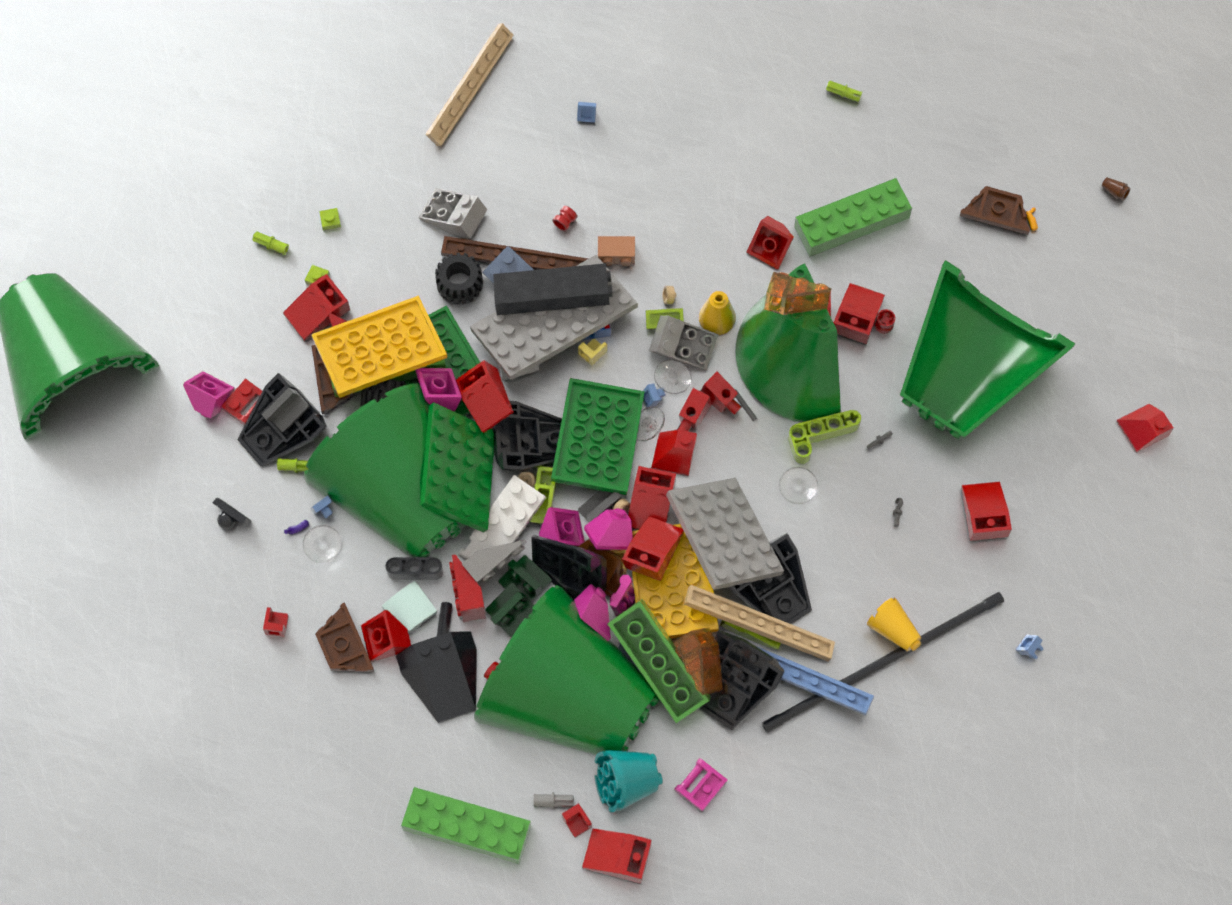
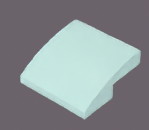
M415 581L397 592L382 605L384 610L391 612L408 629L409 634L418 629L421 623L437 614L436 608Z

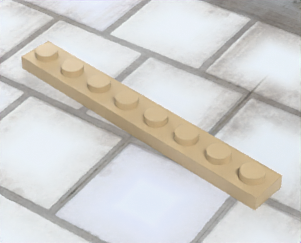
M503 23L497 25L425 134L437 146H442L513 38V33Z
M690 585L688 587L684 605L829 662L831 660L835 645L834 641L696 586Z

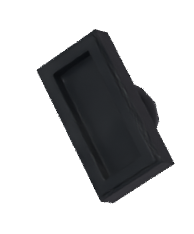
M217 497L212 502L223 510L217 518L218 525L221 528H232L235 526L236 520L247 527L251 524V519Z

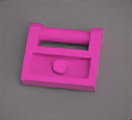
M629 575L621 576V585L610 598L609 605L616 617L635 603L634 587Z
M699 758L693 770L674 790L703 812L728 779ZM702 770L707 772L691 793L688 792L687 788Z

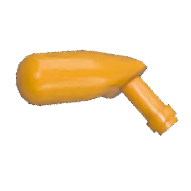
M1032 207L1030 211H1026V218L1032 231L1038 229L1036 218L1032 215L1036 211L1035 207Z

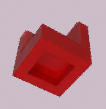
M267 607L263 625L265 635L285 637L289 615L287 613L273 612L271 607Z
M579 803L562 813V819L575 838L592 828L591 821Z

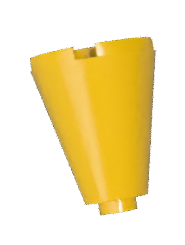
M722 291L713 292L699 312L701 327L718 335L728 333L736 321L735 310L728 296Z
M895 597L885 601L877 609L878 612L875 617L871 615L867 621L869 628L906 651H915L921 645L920 634Z

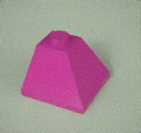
M416 369L415 371L425 400L429 404L434 402L455 412L462 397L452 369Z
M204 371L183 384L194 410L210 419L221 412V405L235 389V387Z
M554 507L548 508L539 536L576 547L580 546L585 540L579 512Z
M623 509L605 510L584 526V531L596 549L627 550L629 543L633 539L631 519Z
M590 584L574 601L580 618L609 641L611 634L608 625L609 612L608 603L605 598L606 594L601 588L598 587L596 589Z

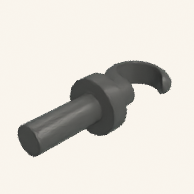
M889 431L882 436H876V440L871 442L867 449L879 443L883 444L884 440L893 435V433Z
M902 498L895 500V503L899 502V504L893 510V515H895L894 526H899V519L903 513L900 510L903 505Z

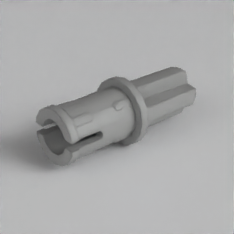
M554 792L552 794H534V807H552L554 809V807H573L574 805L573 795H554Z

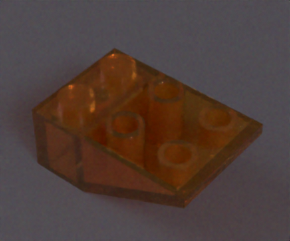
M773 272L766 292L764 309L782 315L827 309L832 288L822 283H811L804 278H794L784 272Z
M709 628L692 630L673 642L676 647V653L682 658L686 671L692 676L696 689L702 695L723 690L719 645Z

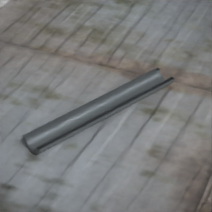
M738 392L736 399L751 420L758 419Z

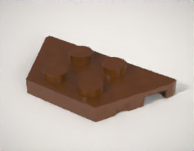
M985 186L980 191V194L975 196L961 210L959 215L1026 235L1030 232V227H1028L1026 220V211L1023 208L1022 196Z
M311 345L321 413L325 414L355 393L341 398L335 397L330 376L316 345Z
M588 539L578 547L591 550L606 559L607 588L605 594L611 597L621 585L620 578L623 576L622 557L610 550L596 549L591 540Z
M344 602L340 605L337 612L329 617L326 624L315 633L331 671L373 672L374 668Z

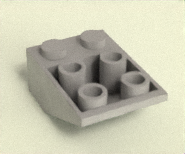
M435 188L418 218L455 236L471 239L487 208L478 196Z
M660 316L649 352L707 370L718 334L671 316Z
M524 539L476 551L462 565L476 582L488 581L496 574L494 572L495 569L503 568L510 562L509 557L512 555L517 556L525 549L523 545L527 541Z

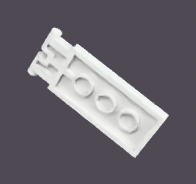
M514 475L490 508L488 530L483 533L475 529L469 537L472 540L466 550L462 548L458 555L467 560L476 551L515 542L546 497Z

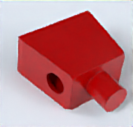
M718 371L712 375L700 390L710 396L712 406L721 413L727 408L735 415L742 408L734 400L738 392Z
M695 388L692 389L679 413L681 423L677 430L689 432L691 427L694 429L699 427L712 405L710 396Z

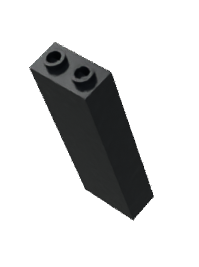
M606 263L493 274L494 300L497 315L610 305L609 297H613L612 285L608 286V282H611V271H607Z

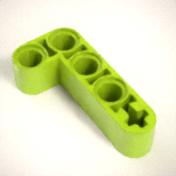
M848 410L792 425L789 430L788 441L795 461L805 464L810 460L812 453L811 443L856 432L861 423V414L856 410ZM834 423L838 425V428H831L829 425ZM817 428L820 432L813 433L811 429ZM799 433L802 437L796 438L793 434ZM804 450V451H806L808 454H806V455H801V454H799L798 451Z

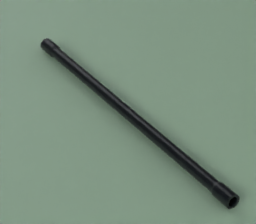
M997 592L989 596L981 603L921 635V645L918 648L979 614L1003 603L1004 598L1002 594ZM899 647L843 678L840 682L851 686L913 651H906ZM814 694L786 711L762 722V726L769 733L783 725L786 721L823 702L826 698Z

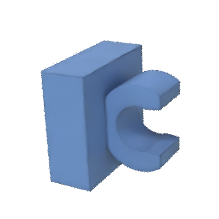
M578 102L577 121L595 123L596 103Z
M654 383L648 384L643 390L645 391L643 399L647 410L654 409L659 401H662V397L666 396L664 389H656Z
M326 496L312 506L311 510L314 514L321 511L323 516L327 518L333 513L327 506L332 501Z
M1026 634L1016 648V651L1020 655H1028L1029 658L1037 659L1038 657L1034 652L1036 650H1044L1040 645L1043 640L1037 635Z

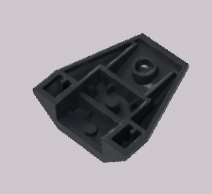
M277 373L264 387L237 440L254 460L263 467L312 442L324 431L327 425L323 416L304 394L284 376ZM288 388L296 390L310 407L283 433L273 422L266 420L262 414Z
M510 401L513 413L493 426L497 464L502 470L524 471L554 463L562 418L517 401Z
M788 533L769 542L784 570L783 574L730 586V589L752 609L792 624L812 611L798 550Z
M537 535L531 537L532 561L552 579V583L555 586L562 587L573 600L590 584L596 589L598 587L605 592L607 588V563L604 557L591 550Z
M719 630L710 646L704 688L711 698L700 707V710L729 729L734 730L777 688L785 671L777 659L749 641Z
M471 631L448 632L412 644L396 655L401 675L437 723L476 711L477 648Z

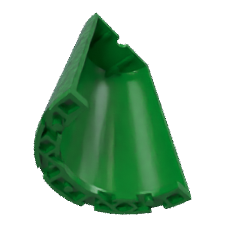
M945 260L941 267L900 396L902 397L901 402L909 408L912 406L916 409L919 417L926 421L930 419L937 429L941 431L946 429L950 432V435L959 440L960 437L965 438L1070 351L1075 343L1060 333L1051 336L1046 331L1039 328L1036 329L980 293L969 281L964 280L965 276L962 270Z
M805 263L790 272L749 310L740 325L735 349L737 369L749 393L756 397L763 407L774 414L798 422H806L841 413L837 329L824 302H819L815 298L819 291Z
M56 273L32 274L26 280L11 285L9 291L0 299V332L20 431L24 439L41 431L39 413H43L52 402L50 399L80 380L98 373L111 365L113 368L127 367L132 364L142 374L159 366L156 359L62 276Z
M409 384L386 392L385 395L387 397L380 399L379 402H376L375 399L371 400L337 426L339 431L336 434L334 433L331 438L327 435L312 453L306 464L309 470L304 472V478L311 487L325 497L328 496L332 502L408 557H429L433 550L440 549L446 544L445 539L449 536H452V538L458 536L462 532L461 529L467 525L420 506L430 404L425 400L421 386Z
M558 585L551 587L533 606V611L529 614L528 619L524 618L499 658V665L496 666L495 671L492 670L476 706L478 710L474 714V720L478 723L594 755L607 750L628 751V743L630 740L634 741L639 734V724H645L650 716V707H655L659 698L642 673L611 640L607 641L580 618L575 601Z

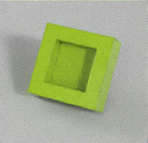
M338 208L319 211L323 230L341 227Z
M312 264L305 278V283L311 285L325 274L329 276L330 272Z

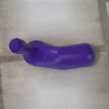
M303 520L298 525L289 526L284 530V533L295 534L301 532L309 526V522Z

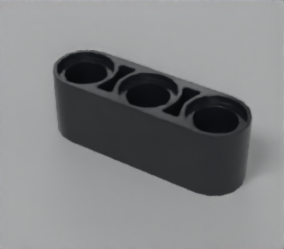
M393 557L388 559L385 564L387 574L393 580H437L443 575L442 563L435 557ZM393 566L400 567L396 572L390 571ZM412 566L419 567L415 572L410 571ZM432 566L439 567V569L435 572H431L429 570Z

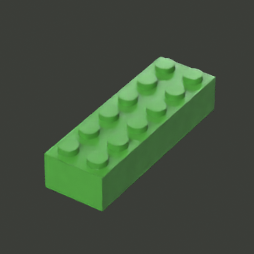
M897 178L796 216L794 228L809 257H812L909 219L912 207Z
M643 599L608 623L676 723L710 700V695Z
M414 787L401 826L403 831L520 865L531 829V821Z

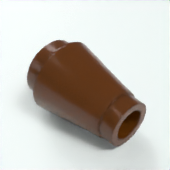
M1108 177L1102 183V187L1117 200H1125L1131 190L1128 184Z

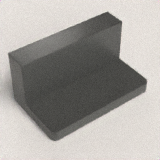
M288 388L262 415L266 420L273 422L284 433L310 406L296 390Z
M599 490L578 508V512L590 522L605 510H612L615 503L621 500V495L617 492L612 493Z

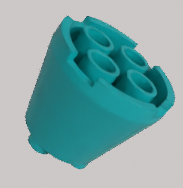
M607 750L597 753L594 762L598 764L597 775H594L597 792L602 804L606 803L608 805L609 812L623 810L655 793L659 785L663 783L662 775L658 773L656 766L657 758L654 753Z

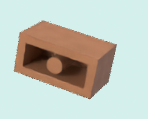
M598 236V258L603 263H606V266H611L612 264L630 266L635 264V236Z

